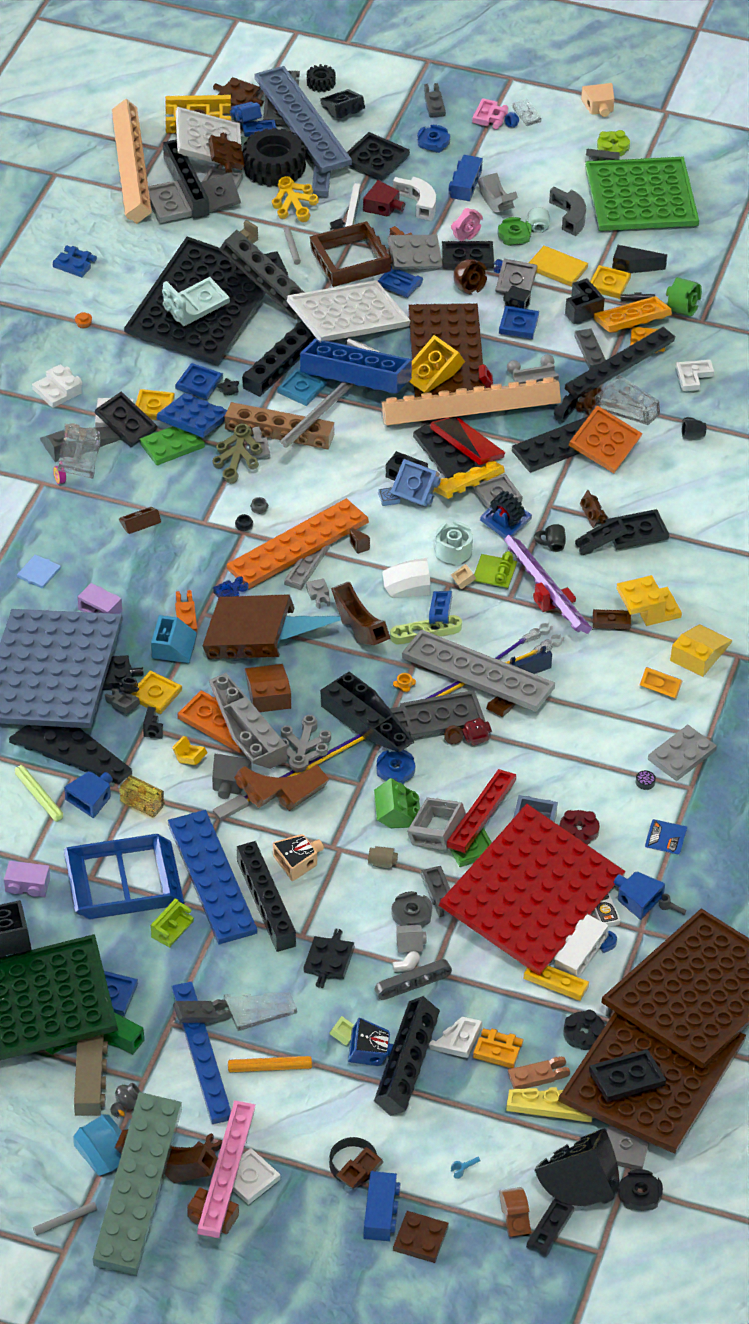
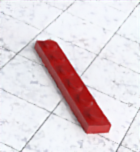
M501 769L496 771L447 840V848L463 853L468 850L515 783L516 774Z

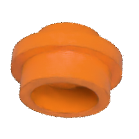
M82 312L75 316V323L78 327L87 328L91 325L92 316L90 314Z

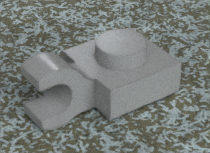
M260 427L252 428L254 440L260 443L263 449L259 455H254L251 451L252 457L256 459L270 457L267 437L262 438Z

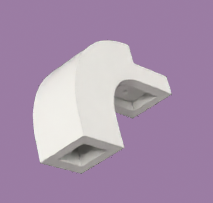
M395 177L393 188L399 190L400 196L417 201L416 218L432 221L436 213V193L432 186L417 177H413L412 180Z

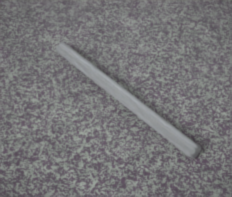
M342 382L281 440V444L285 448L290 446L354 384Z

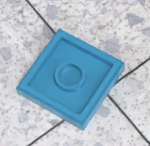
M297 368L277 388V393L307 406L326 387V381L310 376L307 373H302Z

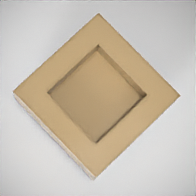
M466 564L451 574L460 589H463L476 579Z

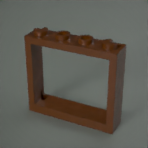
M367 221L310 236L311 251L333 287L391 271V264H393L391 255L387 253L385 245L381 244L380 237L376 236L374 228H371ZM366 239L378 258L336 269L325 250Z

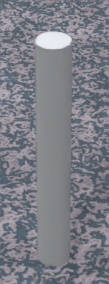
M285 227L284 233L294 264H300L301 260L290 227Z
M95 1202L89 1203L33 1227L35 1235H39L96 1211Z

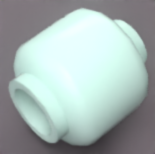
M536 207L528 212V222L531 224L532 231L540 233L549 227V212L546 209Z

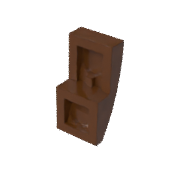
M497 696L488 702L486 709L503 717L516 704Z
M365 1147L354 1161L350 1159L337 1173L336 1177L354 1189L370 1177L371 1171H376L384 1162L382 1158Z

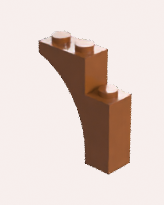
M317 764L301 774L290 777H269L256 773L244 766L238 770L234 777L237 785L248 794L249 800L256 804L258 808L277 796L280 804L286 807L288 811L324 788L329 781V778Z

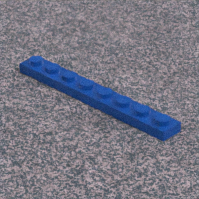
M192 981L172 985L175 1001H198ZM182 1023L211 1124L229 1121L231 1109L205 1023Z

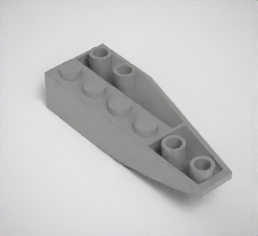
M224 673L210 679V686L231 737L253 764L269 769L286 762L287 745L228 674Z

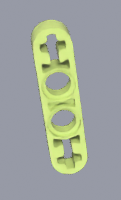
M450 615L449 624H443L442 622L429 624V620L394 626L390 631V640L394 644L410 643L417 635L412 632L415 629H422L439 637L456 634L462 629V619L459 616ZM438 626L440 629L432 630L431 627Z

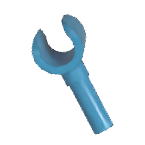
M479 1156L464 1163L460 1161L453 1162L451 1171L457 1170L454 1172V1178H461L464 1169L480 1162Z

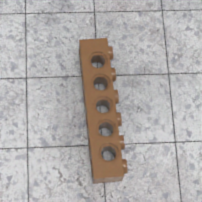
M231 402L225 414V429L234 431L238 424L244 423L250 426L251 430L254 427H260L262 437L282 440L306 416ZM317 419L293 443L329 450L334 437V422Z

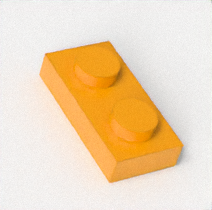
M646 667L640 685L677 698L683 680Z

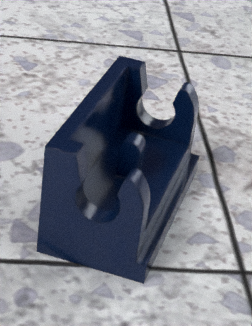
M542 646L540 653L516 662L515 656L511 657L510 665L536 674L551 668L552 653L551 651L546 652V646Z

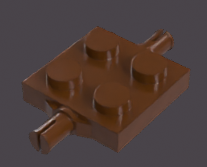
M232 77L225 86L217 83L213 85V90L219 91L218 95H231V107L247 102L258 103L260 107L264 104V100L256 98L261 92L260 87Z
M224 132L218 137L211 135L208 139L211 161L223 165L226 174L227 172L232 173V168L242 170L244 160L241 144L228 140L227 134H224Z

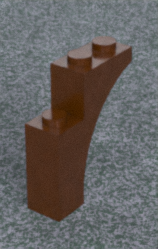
M345 582L331 588L342 624L351 625L357 643L377 645L391 639L386 622L374 617L364 607L355 593L351 582Z
M129 1129L122 1130L114 1147L120 1154H122ZM206 1145L196 1147L172 1146L165 1175L173 1183L211 1176L218 1157Z

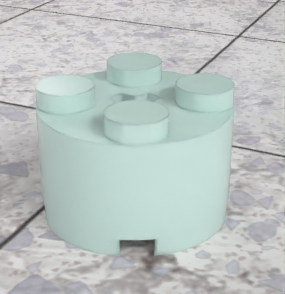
M453 522V524L449 525L447 523L442 524L436 531V557L444 562L452 563L454 566H460L470 558L473 547V534L470 527L461 522Z

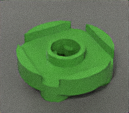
M509 217L504 219L502 224L498 225V236L505 245L510 246L530 241L532 227L528 221L525 223L521 221V218Z

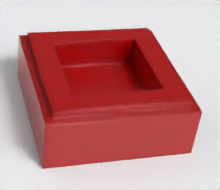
M485 364L480 365L479 379L485 384L486 388H491V385H493V375Z

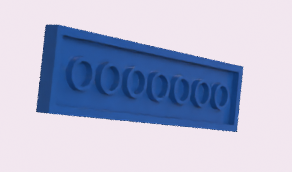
M202 810L169 819L168 826L218 945L257 934L256 924L207 811Z

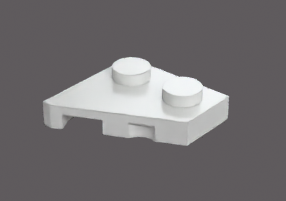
M461 1017L453 1026L443 1031L441 1038L436 1042L432 1040L429 1043L430 1050L468 1058L483 1027L482 1021Z

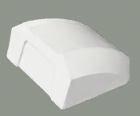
M427 558L406 561L382 571L384 587L392 598L430 595V574Z

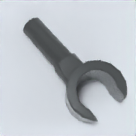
M662 894V900H659V906L662 910L674 909L685 915L687 910L672 903L668 894Z

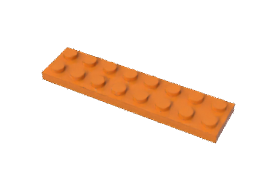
M346 498L227 563V570L246 588L250 589L292 566L298 560L304 559L348 535L351 528L357 530L369 523V519Z

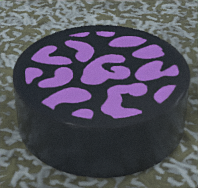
M643 770L636 775V785L640 789L649 790L655 786L656 776L651 771Z

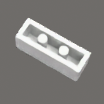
M588 914L583 920H579L575 927V932L566 938L565 946L554 958L556 969L576 977H580L608 937V924Z

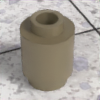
M370 847L369 864L385 868H392L393 864L397 865L398 853H395V848Z

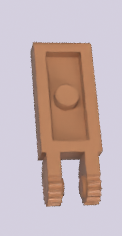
M559 1056L552 1058L550 1061L546 1060L508 1069V1076L513 1089H526L555 1082V1080L569 1076L571 1072L568 1067H563L566 1064L565 1057Z

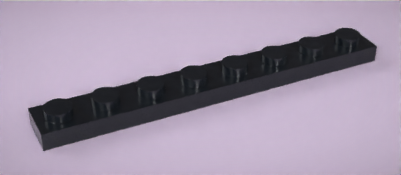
M661 327L566 383L564 389L578 399L674 342L675 336L666 328Z

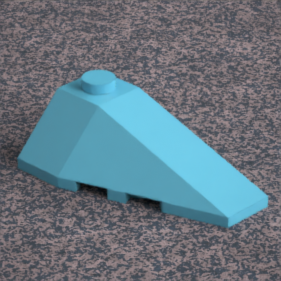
M286 615L278 643H280V640L340 621L341 616L291 617Z

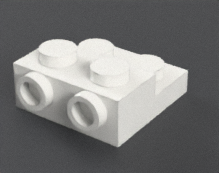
M61 364L46 371L47 377L32 384V389L52 408L82 394V381L80 377H74L68 366L63 367Z

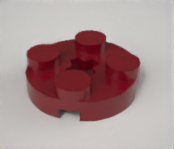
M568 810L560 820V827L587 845L594 838L596 840L599 835L600 824L596 814L592 811ZM576 826H582V830H578Z

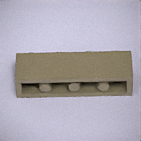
M104 1034L77 1041L74 1091L75 1116H101V1107H105V1094H102V1089H106V1076H103V1072H107V1059H104V1054H108V1041H104Z

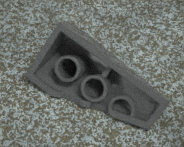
M110 427L62 430L41 437L40 440L56 463L119 441L121 438Z

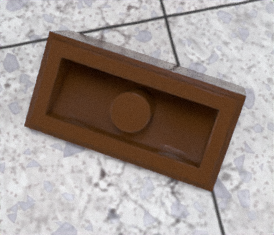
M148 507L120 517L119 522L125 531L131 534L161 523V518L157 509Z

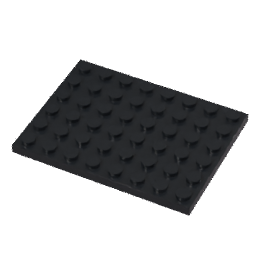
M186 236L124 327V332L219 366L266 293L219 250V247ZM210 277L230 297V302L183 326L163 306V283L167 281L179 293Z

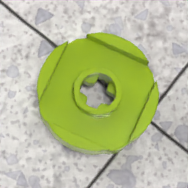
M623 130L600 132L597 139V149L619 152L620 156H623L625 151L630 149V139Z

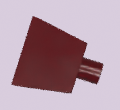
M377 180L363 198V211L388 217L394 210L402 212L405 208V202L399 200V190Z

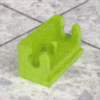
M175 898L151 924V938L170 948L194 922V917L189 914L192 910Z

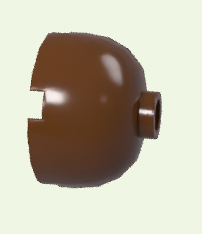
M463 260L454 270V283L459 290L471 295L474 291L478 293L486 284L487 276H485V270L487 271L484 263L477 260Z

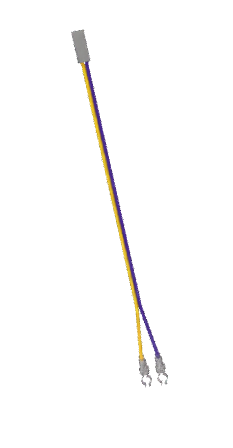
M542 623L539 629H531L529 633L523 635L517 643L495 657V659L499 660L520 644L535 641L541 635H548L553 626H550L548 631H540L542 627H549V623ZM561 634L553 635L551 640L546 639L542 641L531 652L517 657L515 662L540 653L542 646H546V652L550 651L553 646H560L565 637H562L560 642L552 643V639L561 638ZM457 681L427 698L447 695L466 684ZM358 734L329 750L327 755L309 761L305 771L366 738ZM292 770L281 777L295 776L303 772ZM240 794L214 808L213 814L219 821H222L248 807L250 802L248 794L246 796Z

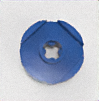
M430 125V128L426 129L424 126L417 134L418 146L437 153L442 152L443 148H446L450 143V133H448L445 127L440 125Z
M386 750L377 758V776L384 781L392 778L404 784L405 781L410 780L415 774L416 765L414 757L406 750L401 752H389V750Z

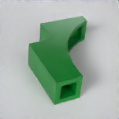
M114 1012L118 1031L104 1034V1041H108L110 1046L120 1048L133 1055L145 1041L144 1027ZM77 1041L48 1048L46 1051L53 1055L60 1050L77 1045Z

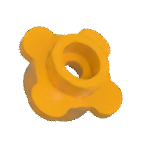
M408 673L399 674L397 681L393 682V686L400 688L403 692H409L411 686L416 684V680Z

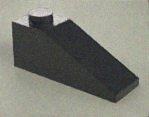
M617 245L613 256L612 268L628 273L666 270L668 254Z

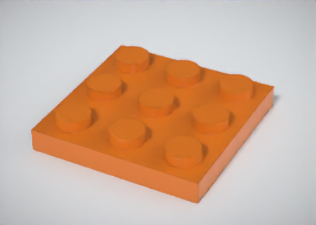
M597 405L571 439L569 446L610 472L615 473L643 433Z

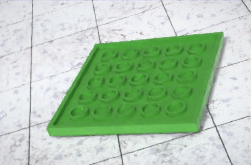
M684 156L585 162L599 231L699 226V217Z

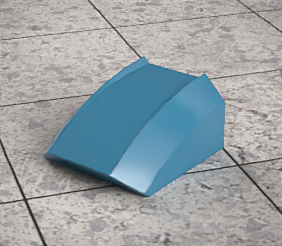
M101 1114L97 1119L80 1127L73 1136L74 1147L98 1176L118 1168L122 1155L114 1148L122 1131L111 1116Z

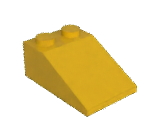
M434 335L412 360V378L408 382L423 393H428L455 375L465 363V360L458 351Z
M699 624L682 633L674 642L670 661L704 677L732 643V639Z

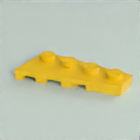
M491 461L486 463V466L473 467L469 472H460L454 474V477L442 478L437 488L434 487L433 491L449 499L453 497L454 492L462 493L466 491L465 487L467 486L475 487L480 484V480L488 481L505 473L504 466Z

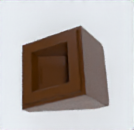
M351 528L350 543L356 553L359 554L370 550V537Z

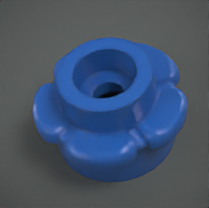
M509 112L505 116V124L508 127L515 128L519 123V117L515 112Z

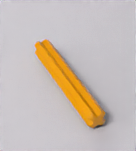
M311 1056L228 1060L229 1072L312 1068Z

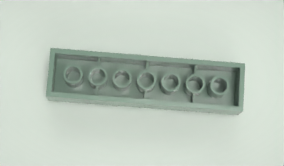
M139 1092L93 1255V1266L137 1276L180 1119L182 1102Z

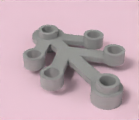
M306 715L302 719L303 733L301 740L293 734L291 726L286 725L281 728V736L286 738L282 740L287 745L289 765L295 772L305 771L309 761L325 756L328 753V746L324 743L331 741L330 731L322 730L319 733V737L309 741L311 732L317 730V719L313 715ZM289 742L298 750L297 754L289 748ZM316 747L315 751L305 755L306 751Z

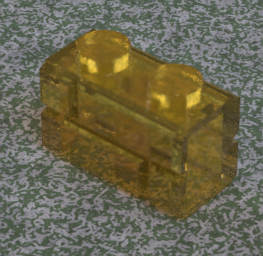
M129 775L119 788L121 802L153 818L165 805L163 790L132 775Z

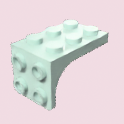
M210 277L179 293L167 281L163 283V306L183 326L230 302V297Z

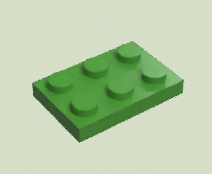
M174 426L140 438V445L156 466L205 447L204 441L200 436Z

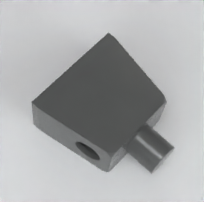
M214 754L213 790L218 791L220 798L228 799L230 793L240 794L243 789L237 785L234 777L238 770L244 766L252 770L250 759Z

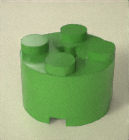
M676 277L672 287L669 286L666 291V296H668L667 306L671 308V312L693 316L698 309V305H696L697 299L701 300V285L691 280Z

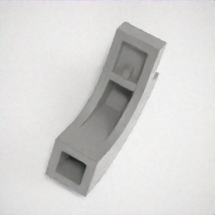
M498 173L486 175L477 180L482 196L491 210L502 212L515 208L513 201L518 198L517 193L506 194L500 183Z

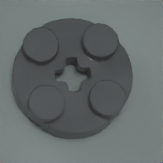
M404 892L395 898V902L392 903L391 914L394 921L400 926L421 925L422 927L431 922L432 903L425 895L422 897L417 895V892ZM409 908H412L413 910H416V911H415V912H409Z

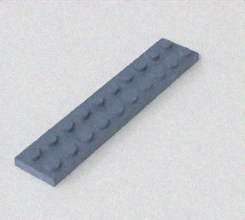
M285 66L254 74L256 82L290 130L303 140L307 154L321 173L352 165V159Z

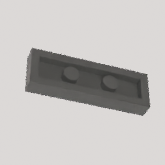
M592 329L575 331L574 337L589 370L604 362L606 359Z

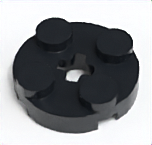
M593 1010L576 1012L566 1017L563 1035L570 1046L574 1047L575 1045L581 1047V1050H590L604 1029L605 1023ZM581 1028L588 1029V1033L580 1032Z
M635 1169L628 1172V1175L620 1180L619 1197L623 1201L625 1208L647 1211L658 1207V1203L662 1199L663 1185L659 1178L657 1179L653 1176L652 1172L644 1169ZM638 1187H642L646 1192L639 1193L636 1190H638Z

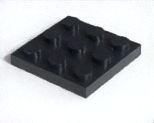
M368 132L347 151L352 159V165L349 166L379 180H383L410 155V149Z

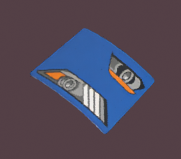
M653 819L645 847L679 855L688 827Z

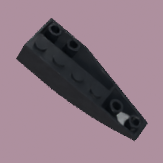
M350 671L320 690L321 707L361 736L396 752H401L414 743L413 738L377 692Z

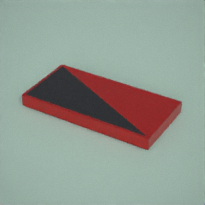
M457 416L431 422L430 428L479 465L504 458L506 452Z

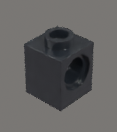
M511 286L503 297L505 306L528 309L531 291Z

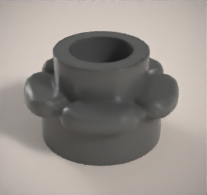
M257 497L252 500L250 507L254 513L262 514L267 511L268 503L264 498Z

